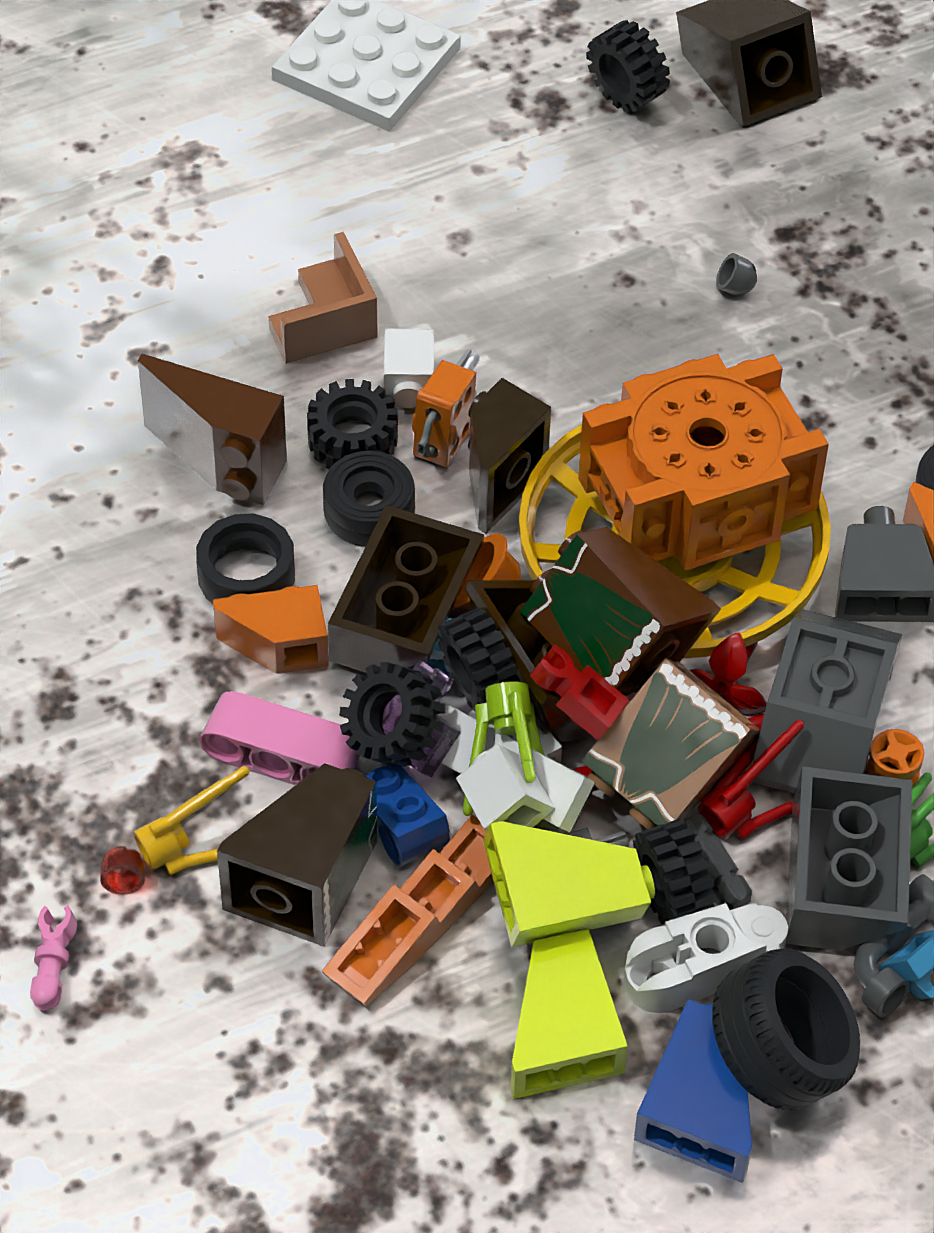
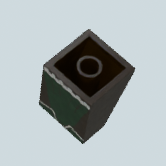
M324 763L223 840L217 850L222 910L325 947L377 843L376 781L367 778L363 773L355 769H340Z

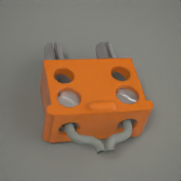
M466 350L456 365L442 360L423 389L419 390L416 398V411L412 417L414 456L449 468L452 459L469 435V408L477 396V391L475 390L477 372L473 370L480 361V356L476 351L472 353V350Z

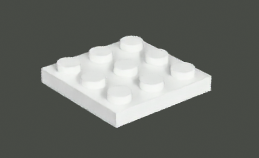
M331 0L272 66V80L390 132L460 50L461 35L380 0Z

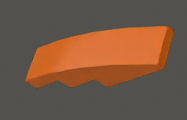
M472 814L440 853L432 849L401 888L393 884L322 969V973L367 1007L419 960L493 882L483 844L487 830L482 827L479 819Z

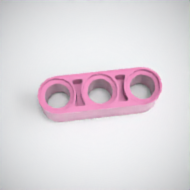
M234 691L225 692L220 696L199 738L201 748L214 759L239 768L245 766L249 768V771L292 785H297L324 763L340 769H355L360 758L356 754L357 751L350 749L346 741L350 736L341 733V724Z

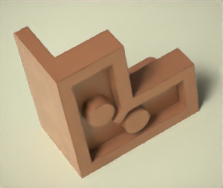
M345 233L334 234V259L298 269V282L309 305L268 316L269 330L285 364L378 337L377 297Z

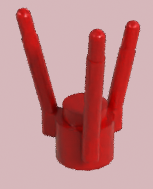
M796 720L745 771L755 755L758 741H754L739 757L715 789L701 800L698 806V813L705 816L713 829L712 833L722 839H727L735 833L743 841L756 829L792 814L793 800L751 818V811L756 807V803L746 788L803 730V721Z

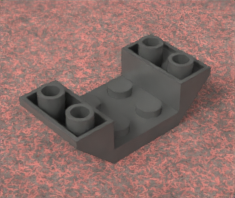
M804 609L797 612L792 619L768 698L753 763L796 720L803 721L804 728L752 783L795 794L802 766L864 774L888 681L891 679L903 634Z

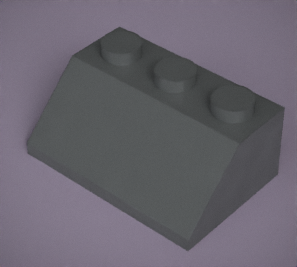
M802 766L792 804L786 944L843 950L907 928L912 780Z

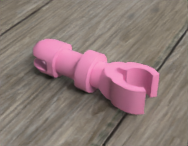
M69 905L64 907L66 912L65 918L60 924L56 925L55 931L51 927L55 920L46 906L41 909L38 917L42 945L37 947L35 951L34 963L38 966L37 976L32 978L30 998L40 1010L47 1011L53 1009L61 999L63 985L60 981L61 970L68 966L69 952L65 948L68 946L69 941L73 939L77 929V920Z

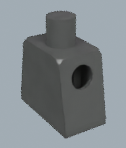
M874 506L869 508L863 515L864 524H851L847 527L835 617L848 621L934 622V564L922 528L916 524H895L894 511L889 507Z

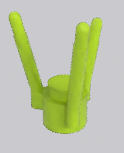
M502 682L488 686L485 689L487 703L475 705L476 729L469 767L474 759L484 752L488 726L492 724L496 734H516L525 780L528 783H533L536 780L532 749L543 755L544 751L535 722L534 704L530 703L529 685L523 682ZM465 795L462 810L465 816H470L474 810Z

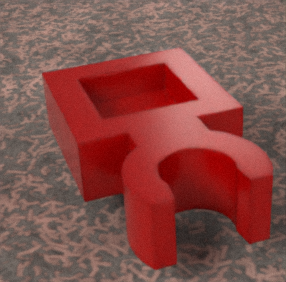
M556 645L547 652L530 674L533 681L540 687L559 694L561 698L556 703V706L567 714L577 726L586 730L596 740H599L606 733L630 701L589 665L580 672L574 666L569 654Z

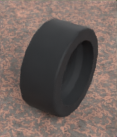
M251 513L234 514L217 520L203 532L196 546L198 585L205 598L212 604L214 599L228 598L235 594L249 595L277 591L293 586L295 582L294 543L286 529L271 518ZM238 548H256L266 551L276 558L277 564L269 573L253 580L229 578L215 569V563L225 553Z

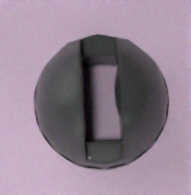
M731 253L725 258L716 278L717 288L731 295H745L753 290L757 283L754 264L735 253Z

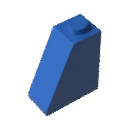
M688 999L638 1109L634 1141L743 1183L747 1175L752 1150L748 1092L732 1075L718 1049L712 1023L713 1004L703 1005Z

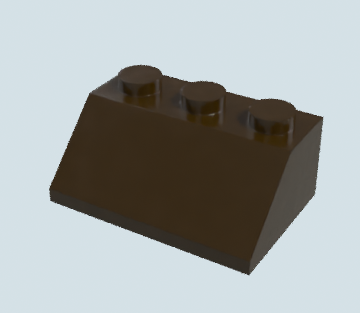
M386 505L328 622L329 661L366 672L365 668L372 664L380 667V662H390L410 667L429 661L439 639L437 636L438 626L447 622L484 542V534Z
M470 580L465 590L473 609L477 607L484 609L487 612L488 618L491 617L494 620L496 630L501 631L504 636L503 642L506 648H510L513 655L510 658L517 666L519 673L516 675L521 682L529 685L530 702L534 704V708L544 722L547 731L557 741L596 740L586 730L577 726L567 714L556 706V703L561 698L559 694L540 687L530 677L531 672L553 647L520 612L532 595L530 587L535 580Z

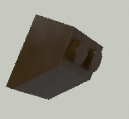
M501 378L488 392L482 391L473 400L468 413L470 417V439L468 442V449L470 450L469 476L478 529L485 534L522 498L532 470L549 449L551 406L504 378Z

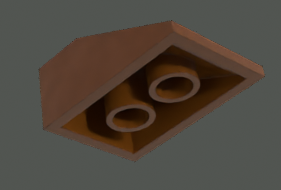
M141 354L138 359L144 426L216 491L225 493L237 500H248L264 505L287 462L284 396Z

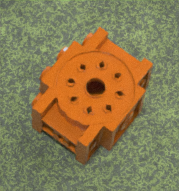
M718 354L698 360H688L679 366L653 374H643L633 380L623 382L621 401L612 404H602L593 410L583 412L578 479L586 494L596 491L619 535L655 561L677 555L686 571L780 540L784 520L818 510L829 443L820 429L810 432L806 430L780 387L783 368L774 354L755 360H745L729 368L725 367Z

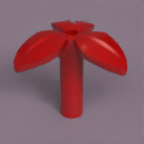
M739 632L734 633L724 639L710 655L708 662L715 674L714 676L701 669H690L694 675L712 690L723 694V699L741 714L756 715L765 712L767 702L763 695L753 687L739 685L738 679L746 673L747 663L755 651L758 642L745 646L742 635Z

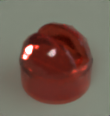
M119 845L109 850L104 855L100 866V882L103 888L111 893L120 895L131 894L141 889L145 883V864L140 852L135 849L127 850L126 846Z

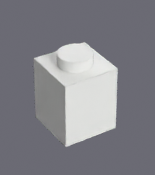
M385 329L384 389L386 390V397L392 396L395 401V407L414 408L416 407V398L419 390L423 389L434 372V329Z
M499 744L479 754L472 762V765L456 778L485 830H488L490 823L499 821L533 828L555 810L537 775L533 783H528L524 777L520 755Z

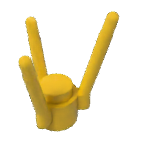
M245 766L240 767L230 775L204 789L165 817L154 820L133 831L137 847L152 871L164 865L171 876L187 867L218 861V849L182 855V850L189 847L190 843L180 822L249 775V768Z

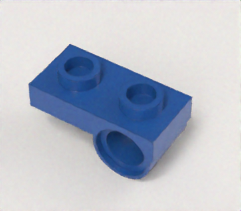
M386 765L378 767L365 775L367 778L376 781L377 828L388 856L397 867L400 868L428 855L432 849L439 850L450 841V830L446 814L402 766Z

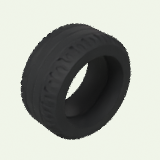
M792 949L770 950L732 970L718 985L712 1007V1023L716 1043L732 1075L752 1096L776 1109H801L840 1090L852 1079L856 1072L860 1055V1033L857 1019L851 1003L840 984L816 960ZM780 1017L783 1019L784 1023L789 1029L794 1043L786 1033L781 1023Z

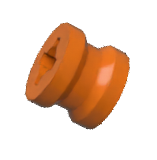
M887 729L879 733L872 740L865 774L912 780L913 786L920 776V769L925 755L923 744L909 731ZM886 762H890L892 766L897 767L898 769L890 768L885 764Z

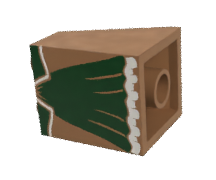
M665 659L619 714L612 726L582 759V762L592 769L587 777L595 782L594 785L610 797H613L618 791L634 805L629 811L630 815L645 828L650 829L677 819L683 820L756 740L761 729L680 662Z

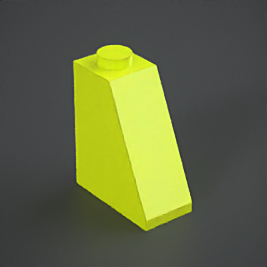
M503 821L490 823L483 839L511 947L589 928V930L641 919L651 904V899L655 896L651 871L647 865H640L637 851L634 848Z
M589 928L534 940L512 1059L510 1089L513 1099L624 1074L628 1045Z

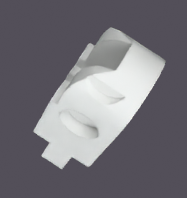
M725 903L666 921L665 925L646 930L635 938L627 954L623 982L626 995L636 1006L654 1013L673 1011L685 1006L688 999L697 1001L716 992L721 981L732 970L767 951L785 947L788 932L786 918L780 911L770 906H757L756 903L729 910ZM714 948L721 953L709 954L701 949ZM655 973L654 976H652L651 978H649V979L647 980V978L650 976V974Z

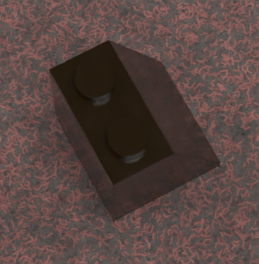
M707 0L676 12L683 56L739 125L743 127L822 97L811 11L789 0Z

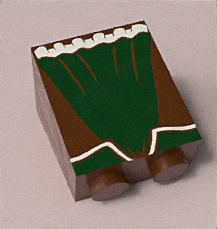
M603 527L587 532L577 531L561 544L558 550L560 558L551 569L545 571L533 582L530 587L532 595L520 612L552 646L556 645L566 651L573 660L574 666L580 672L589 665L624 696L637 693L665 659L680 662L721 608L710 598L608 527Z

